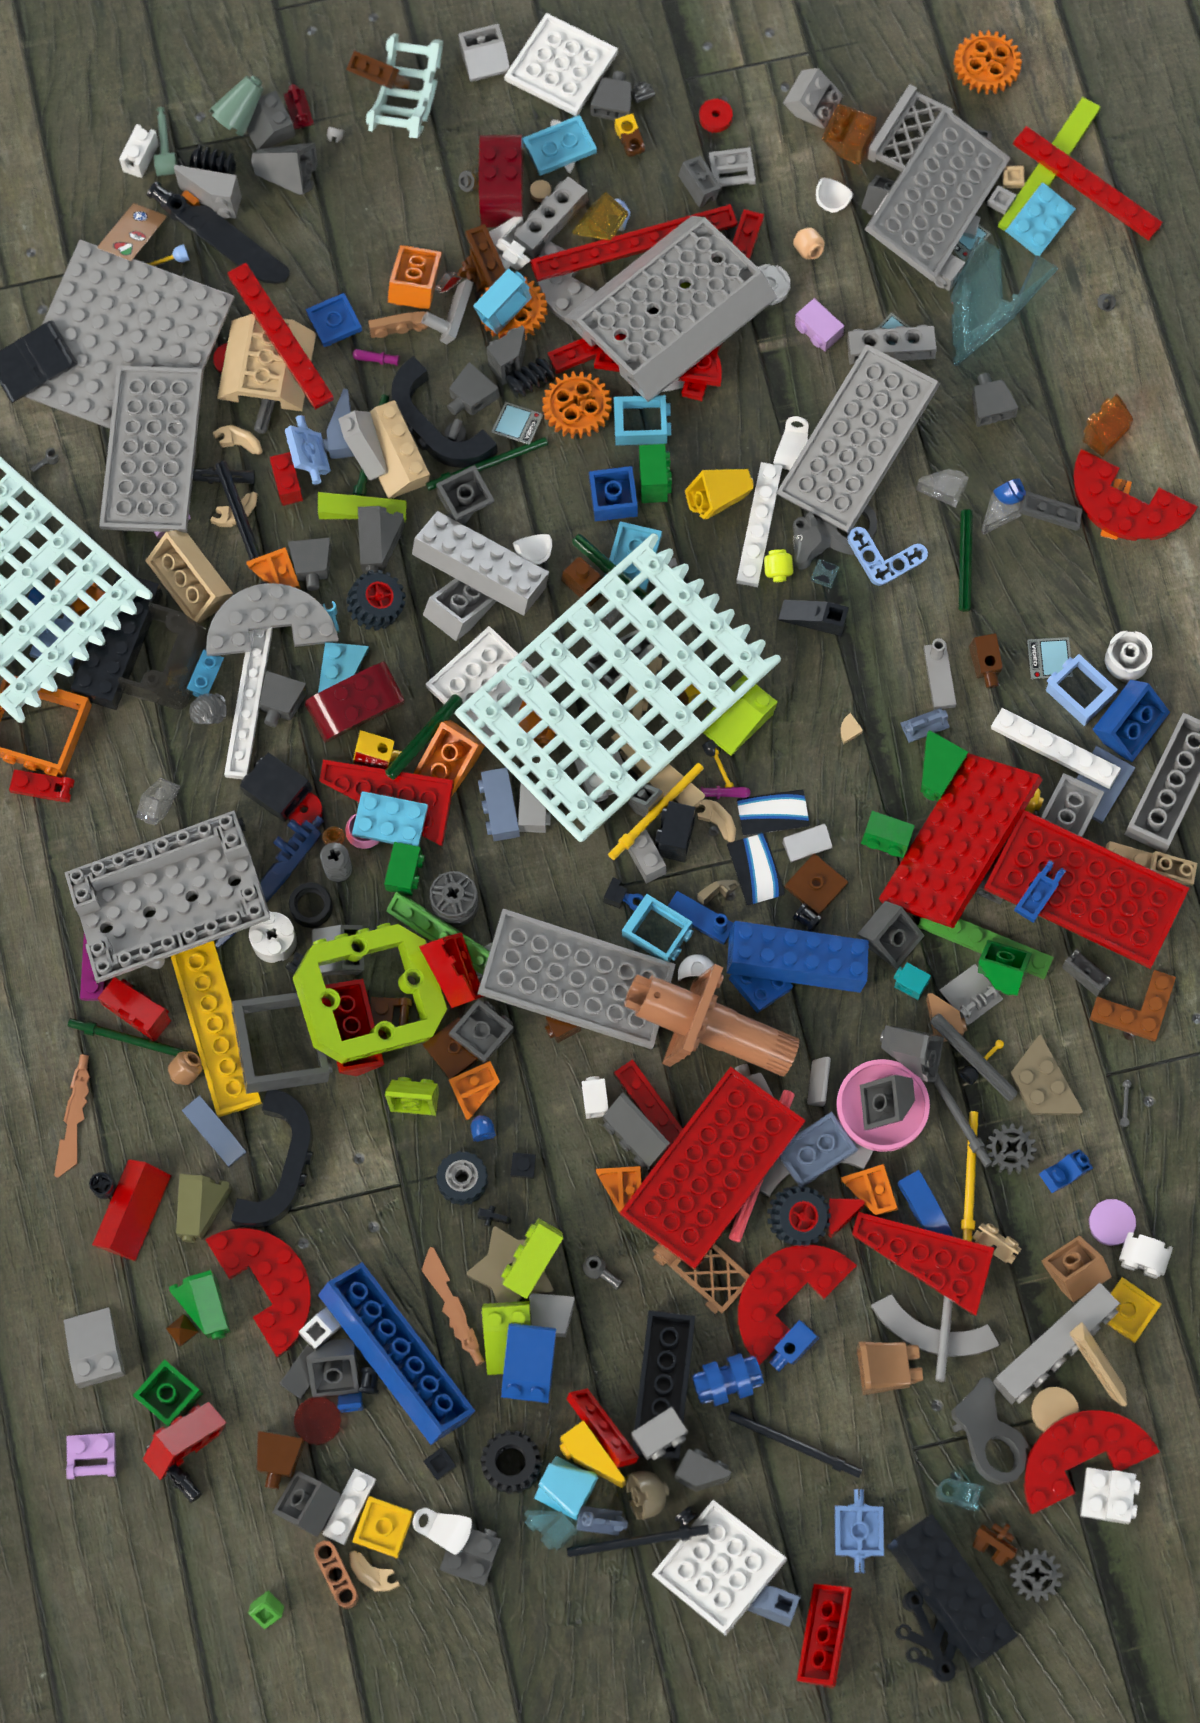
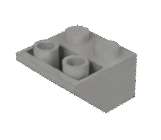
M499 24L458 34L460 49L470 82L508 72L510 66Z
M819 68L801 71L783 103L796 117L820 128H825L841 101L843 94Z

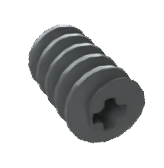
M333 842L324 846L320 853V859L326 876L333 882L345 881L352 873V863L348 850L340 843Z

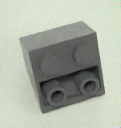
M523 325L509 330L504 337L493 340L486 347L488 366L502 385L507 383L506 376L510 374L514 377L516 370L521 372L526 352L525 328Z
M336 925L313 929L312 945L314 941L326 939L327 941L335 940V936L347 933L348 936L355 935L356 931L363 929V925ZM352 944L355 952H361L357 944ZM364 957L357 962L346 959L322 965L319 968L322 975H359L364 970Z
M695 1448L693 1452L688 1449L675 1474V1481L697 1492L728 1482L731 1477V1471H729L728 1465L719 1460H716L715 1463L708 1460V1455L701 1450Z

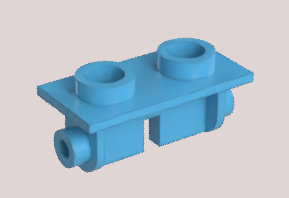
M203 649L187 686L188 690L193 691L194 696L198 697L202 694H209L224 657L219 655L207 656L206 650Z

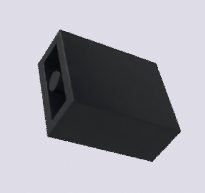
M269 752L257 761L256 767L250 774L245 775L240 785L246 796L283 822H286L313 789L308 779Z

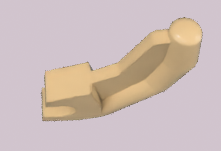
M234 425L220 427L213 432L215 439L224 436V439L219 441L221 447L241 445L252 454L260 455L263 452L260 441L250 431Z
M255 492L247 493L241 500L247 517H249L256 506L257 493ZM229 506L217 507L216 512L222 516L220 518L212 516L210 519L212 524L219 527H233L236 525L234 515Z
M703 800L697 808L703 807L705 811L697 813L698 819L714 823L718 826L725 840L734 842L736 827L732 816L718 802Z
M357 1551L350 1552V1567L357 1579L375 1592L391 1591L400 1586L398 1581L393 1584L388 1583V1577L395 1574L393 1569L372 1567L361 1553H357Z

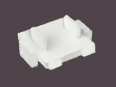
M501 237L498 239L495 248L505 270L511 266L518 271L531 261L523 254L525 248L515 240L509 244Z

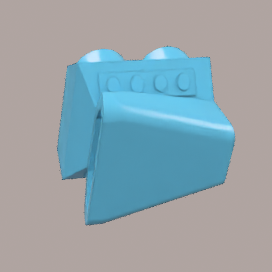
M556 1456L552 1463L548 1465L534 1499L577 1521L581 1506H585L598 1480L597 1474L583 1470Z

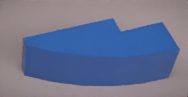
M918 1170L900 1180L898 1187L909 1203V1208L921 1228L952 1236L953 1233L920 1171Z

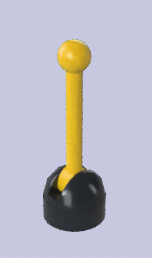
M713 740L705 742L702 748L706 755L715 758L725 780V788L734 787V784L729 781L718 756L721 747Z
M997 1040L995 1046L984 1058L988 1060L998 1049L1003 1048L1004 1042ZM967 1065L959 1071V1075L966 1083L973 1085L979 1077V1072L972 1065Z

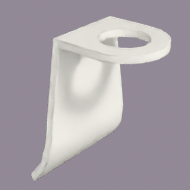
M794 416L787 419L785 431L773 463L775 465H780L786 470L792 468L808 441L809 423L804 418ZM799 421L803 424V427H794L791 423Z
M421 1508L414 1515L413 1527L417 1532L456 1555L462 1550L469 1538L472 1520L465 1516L441 1514L428 1508ZM423 1514H427V1525L425 1527H420V1516Z

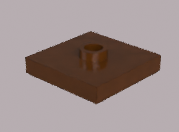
M813 854L785 884L784 888L803 904H807V907L816 915H820L848 885V881L816 854Z
M459 1017L422 1044L448 1079L458 1076L479 1060L449 1036V1032L460 1021Z

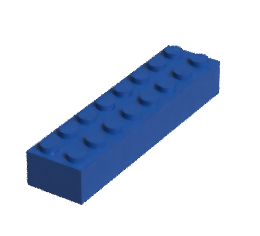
M363 1262L327 1282L318 1296L430 1445L465 1424L475 1412L474 1408Z

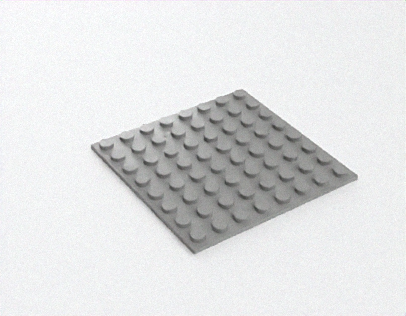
M79 240L43 322L45 324L53 320L78 364L55 379L47 380L39 385V388L24 397L110 429L117 366L201 368L204 370L235 296L132 259V261L98 249L97 245Z

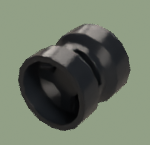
M98 1172L90 1179L89 1187L95 1196L100 1199H108L113 1196L116 1184L107 1173Z

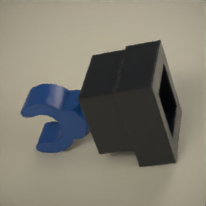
M613 877L604 895L603 902L620 909L624 901L635 911L638 906L633 904V900L638 899L642 901L644 897L641 894H628L627 889L620 886L621 880Z

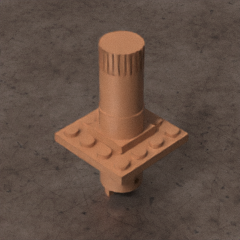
M716 964L711 966L693 980L689 991L653 975L649 979L638 974L635 976L628 990L624 1006L634 1010L635 1016L674 1032L662 1064L671 1067L675 1063H679L681 1059H685L687 1055L689 1056L692 1051L695 1052L699 1043L782 1077L788 1073L798 1051L799 1038L717 1003L718 996L714 995V991L720 987L724 975H721L723 967Z

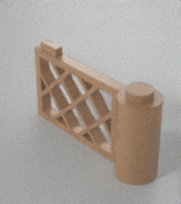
M660 1244L653 1249L655 1253L653 1258L661 1266L667 1264L708 1301L705 1305L714 1314L718 1311L722 1314L740 1295L745 1284L744 1282L740 1287H730V1274L739 1273L746 1280L749 1277V1274L716 1244L710 1249L709 1255L704 1257L709 1258L710 1271L697 1272L696 1269H693V1272H683L677 1266L681 1262L678 1257ZM722 1257L726 1261V1271H713L712 1258ZM729 1265L735 1270H729ZM710 1274L711 1288H701L697 1284V1275ZM713 1274H727V1287L714 1288ZM688 1275H694V1281ZM727 1290L728 1301L723 1306H720L715 1301L714 1291ZM731 1290H737V1291L731 1296ZM705 1291H711V1296L708 1295Z

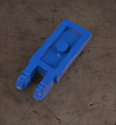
M1050 860L1042 872L1038 873L1014 909L1015 912L1032 923L1035 922L1066 872L1065 869L1061 868L1055 875L1054 880L1047 877L1046 875L1051 871L1054 864Z

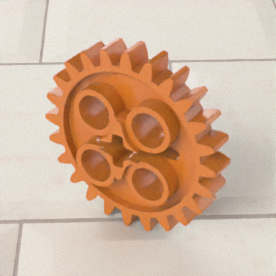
M989 30L986 35L979 31L978 37L972 33L970 40L964 38V42L959 44L954 58V71L958 73V79H963V85L969 83V90L977 87V93L985 89L987 95L991 89L997 94V88L1005 91L1006 85L1011 87L1012 81H1016L1018 74H1020L1022 64L1020 59L1021 52H1017V45L1012 46V39L1005 41V34L1000 38L998 37V31L993 36Z
M524 277L526 279L525 283L530 287L528 291L532 298L498 333L499 339L504 337L509 330L518 328L521 325L525 328V338L527 339V333L534 336V328L541 329L539 322L545 323L543 315L548 314L545 294L541 293L540 286L535 287L534 281L528 284L527 277ZM521 317L527 318L524 321H518ZM485 325L486 331L491 330L488 326ZM491 330V335L494 337L496 333Z
M572 371L571 377L564 373L563 380L556 377V385L550 383V390H545L546 397L542 399L544 404L542 408L543 412H545L544 417L545 420H549V427L555 425L556 433L562 429L563 436H566L568 432L571 433V439L574 438L575 434H578L580 439H582L585 432L590 437L592 429L598 433V425L605 427L604 420H609V413L612 412V406H610L612 398L609 397L610 391L605 390V383L599 385V378L597 377L592 380L591 373L584 377L583 371L580 372L579 376H576L575 372ZM581 390H586L588 393L580 394L578 392ZM563 397L568 399L564 402L559 401ZM589 408H594L596 411L587 412L586 410ZM571 415L576 417L573 420L567 419V417Z

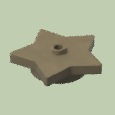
M494 1226L488 1255L467 1272V1276L491 1288L497 1303L519 1302L523 1297L502 1285L504 1278L501 1277V1274L507 1264L512 1265L515 1257H513L514 1252L519 1244H524L525 1240H517ZM545 1271L541 1274L531 1293L552 1294L554 1292Z

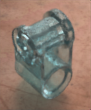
M947 1478L937 1485L936 1496L942 1502L972 1511H979V1497L984 1487L975 1483ZM948 1484L953 1488V1495L951 1497L943 1494V1485Z

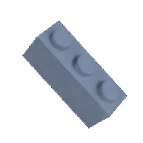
M507 767L481 772L482 780H478L480 793H485L486 800L482 801L484 814H489L490 821L486 822L488 835L493 836L494 842L520 837Z

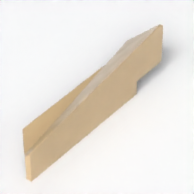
M616 733L611 739L615 742L620 735ZM627 743L620 748V754L625 761L635 753ZM643 759L632 767L639 778L651 768ZM668 764L647 784L661 789L664 797L684 776ZM690 783L672 802L697 808L705 798V794Z

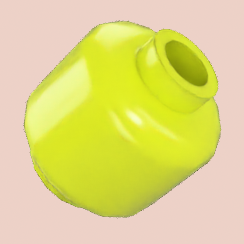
M786 550L769 551V555L765 556V575L768 578H773V582H784L786 577L793 574L792 556L786 553Z

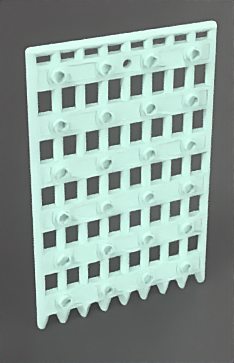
M0 457V468L7 474L0 480V513L10 505L20 514L11 523L0 515V526L4 529L0 533V566L7 561L17 570L8 579L0 573V619L3 617L13 626L5 636L0 633V675L10 684L9 687L0 693V706L17 722L23 723L25 716L21 709L22 706L28 704L34 707H41L42 702L37 692L41 688L56 692L57 684L53 676L57 673L73 676V669L69 661L73 657L88 661L89 654L85 645L89 642L105 645V639L101 630L105 626L114 630H120L121 624L117 614L123 611L135 615L137 609L133 599L136 596L151 599L153 594ZM24 490L35 499L27 508L15 499ZM52 516L63 524L55 534L44 525ZM36 531L48 540L39 549L28 540ZM81 541L92 550L84 560L72 551ZM20 546H23L32 555L24 564L12 555ZM65 556L77 566L68 575L57 566ZM110 567L121 576L113 586L101 577ZM49 572L61 581L53 590H50L41 581ZM94 582L106 592L97 601L85 592ZM33 587L45 596L37 605H34L25 596ZM78 598L90 607L81 617L69 607ZM18 602L29 611L20 621L9 611ZM62 613L74 622L65 632L54 623ZM47 628L58 638L50 647L38 638ZM30 644L34 645L42 653L33 663L22 653ZM14 659L26 668L18 678L6 669Z
M655 533L644 540L455 711V715L579 842L585 841L781 661L779 655H774L764 660L760 657L766 645L764 640L760 639L751 644H747L744 641L750 631L748 624L734 629L729 626L735 615L733 609H728L719 614L713 611L719 601L718 594H713L703 599L698 596L704 585L703 579H697L687 584L683 581L689 569L688 564H682L672 569L668 566L674 554L672 549H666L659 553L653 551L658 540V535ZM633 563L641 573L626 585L618 576ZM648 578L656 588L641 600L633 591ZM601 593L609 602L593 614L585 605ZM661 594H664L671 603L656 615L648 606ZM616 608L624 617L609 630L601 620ZM679 609L687 618L672 631L664 621ZM566 622H569L576 631L561 643L553 634ZM631 623L639 632L624 645L616 635ZM694 624L702 633L687 646L679 636ZM584 637L592 646L579 658H576L569 649ZM646 638L654 648L639 660L631 651ZM709 639L717 649L702 661L694 652ZM536 650L544 660L529 673L521 663ZM599 652L607 661L591 674L583 665ZM661 653L670 663L654 675L646 666ZM725 655L733 664L718 677L709 667L721 656ZM551 666L559 676L543 688L536 678ZM614 667L622 677L607 690L598 680ZM677 669L685 678L670 691L662 681ZM740 670L748 680L733 692L725 682ZM504 680L512 689L496 703L488 693ZM566 681L574 691L559 704L551 694ZM629 682L638 692L622 705L614 695ZM692 684L700 694L685 706L677 697ZM516 696H519L527 705L511 718L503 708ZM582 697L590 706L574 719L566 709ZM645 698L653 707L637 720L629 711ZM705 700H708L716 709L701 722L692 712ZM470 709L479 718L475 722L466 714ZM534 711L542 720L526 733L518 724ZM597 712L605 722L593 733L589 734L581 725ZM660 713L668 723L653 736L645 726ZM484 725L494 733L491 737L481 729ZM549 726L557 736L542 749L533 739ZM612 727L620 737L605 750L597 740ZM675 729L683 739L668 751L660 742ZM500 740L509 748L506 753L496 745ZM564 741L572 752L556 764L548 755ZM627 743L635 753L620 766L612 756ZM516 756L524 766L519 768L511 759ZM539 757L541 760L539 763H534L532 759ZM579 757L588 767L572 780L564 770ZM643 759L651 768L635 781L627 772ZM530 771L540 780L536 784L527 776ZM595 773L603 782L592 793L587 795L579 786ZM545 787L555 795L551 800L542 792ZM610 788L619 798L602 811L595 804V801ZM562 803L570 813L565 815L557 806ZM576 818L586 827L584 830L580 831L573 823Z

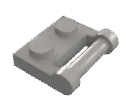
M750 147L709 152L711 172L721 187L746 183L755 185V173ZM747 171V175L719 178V174Z

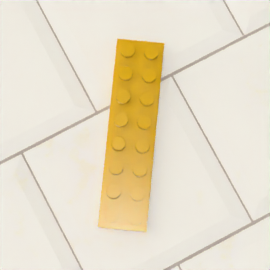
M214 940L171 956L217 1117L219 1118L262 1104L259 1092L246 1094L232 1017V1000Z

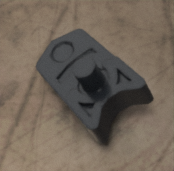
M490 1205L489 1210L479 1208L478 1219L486 1220L485 1226L490 1227L492 1221L511 1224V1218L494 1213L495 1206Z

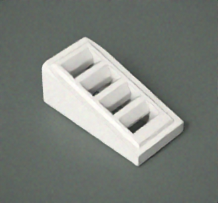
M513 217L490 231L489 234L493 243L496 245L501 237L510 244L514 240L515 229L519 225L524 224L523 218Z

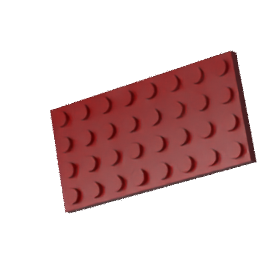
M968 753L946 792L941 797V800H938L880 895L879 900L883 904L885 901L901 906L905 912L954 928L1043 780L1041 776Z
M1024 810L984 890L1017 905L1038 873L1042 872L1050 860L1054 864L1051 871L1046 875L1047 877L1054 880L1055 875L1061 868L1065 869L1066 872L1039 916L1151 969L1187 895L1189 887Z
M730 1066L619 1214L695 1270L805 1124L806 1120Z

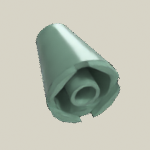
M254 75L251 77L246 76L215 103L209 112H212V116L229 130L235 128L237 130L235 134L243 136L248 129L264 89L261 86L263 82Z

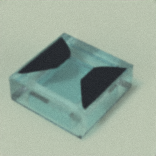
M819 559L811 581L831 588L839 571V566Z

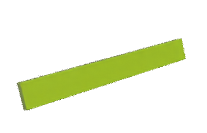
M1082 97L1052 144L1070 156L1100 111L1101 106ZM1039 163L1005 213L998 227L1005 231L1042 182L1050 187L1056 175Z

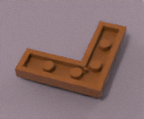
M1154 970L1141 1011L1097 997L1089 1020L1155 1042L1176 977Z

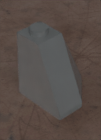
M315 143L261 148L252 153L251 159L255 175L299 195L312 190L313 180L310 179L312 172L316 171L318 165Z
M381 506L358 507L362 573H368L371 570L374 573L377 570L384 572L405 528L404 516L399 512H395L394 515L390 514L386 508Z
M885 1025V1029H883L880 1036L881 1048L923 1081L936 1082L944 1037Z

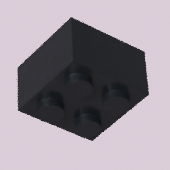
M669 801L668 808H663L661 815L662 829L658 828L655 840L656 848L659 849V854L662 858L685 863L695 824L696 807Z

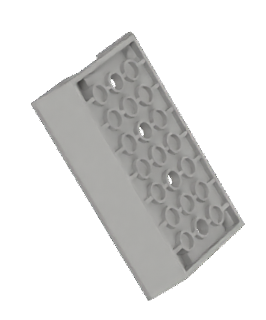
M691 216L567 314L564 320L591 347L597 344L619 366L620 375L649 402L774 302L777 296L763 272L705 217ZM720 256L723 258V261L715 263L712 259ZM689 282L691 286L684 289L680 287V284ZM650 308H657L659 310L656 314H649L647 312ZM620 333L627 336L624 340L615 339V336Z
M235 811L64 872L74 908L81 919L87 940L85 946L96 983L270 920V912ZM235 879L241 880L237 886L230 885ZM198 895L197 900L193 902L188 901L190 896ZM151 910L156 911L152 917H145L147 912ZM107 926H113L109 933H102Z

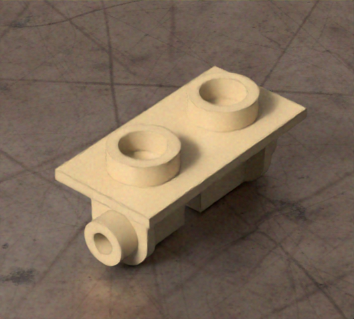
M982 1223L978 1227L982 1232L977 1230L972 1237L976 1240L975 1243L990 1247L994 1244L997 1246L994 1255L1005 1263L1009 1262L1012 1264L1017 1257L1013 1253L1018 1254L1021 1251V1248L1018 1247L1019 1243L1009 1236L1005 1238L998 1233L999 1230L992 1224L987 1223L985 1225Z

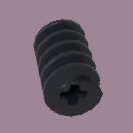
M199 144L197 149H194L192 152L189 167L231 175L235 174L236 161L234 160L233 153H230L229 157L226 158V151L223 150L219 156L217 148L214 149L213 153H210V146H207L205 151H203L202 144Z
M538 357L535 359V363H528V368L523 366L521 367V372L516 370L514 377L510 374L506 376V380L514 396L519 399V393L525 397V389L532 393L534 392L532 385L539 389L541 388V380L547 384V376L554 380L555 375L549 363L544 358Z

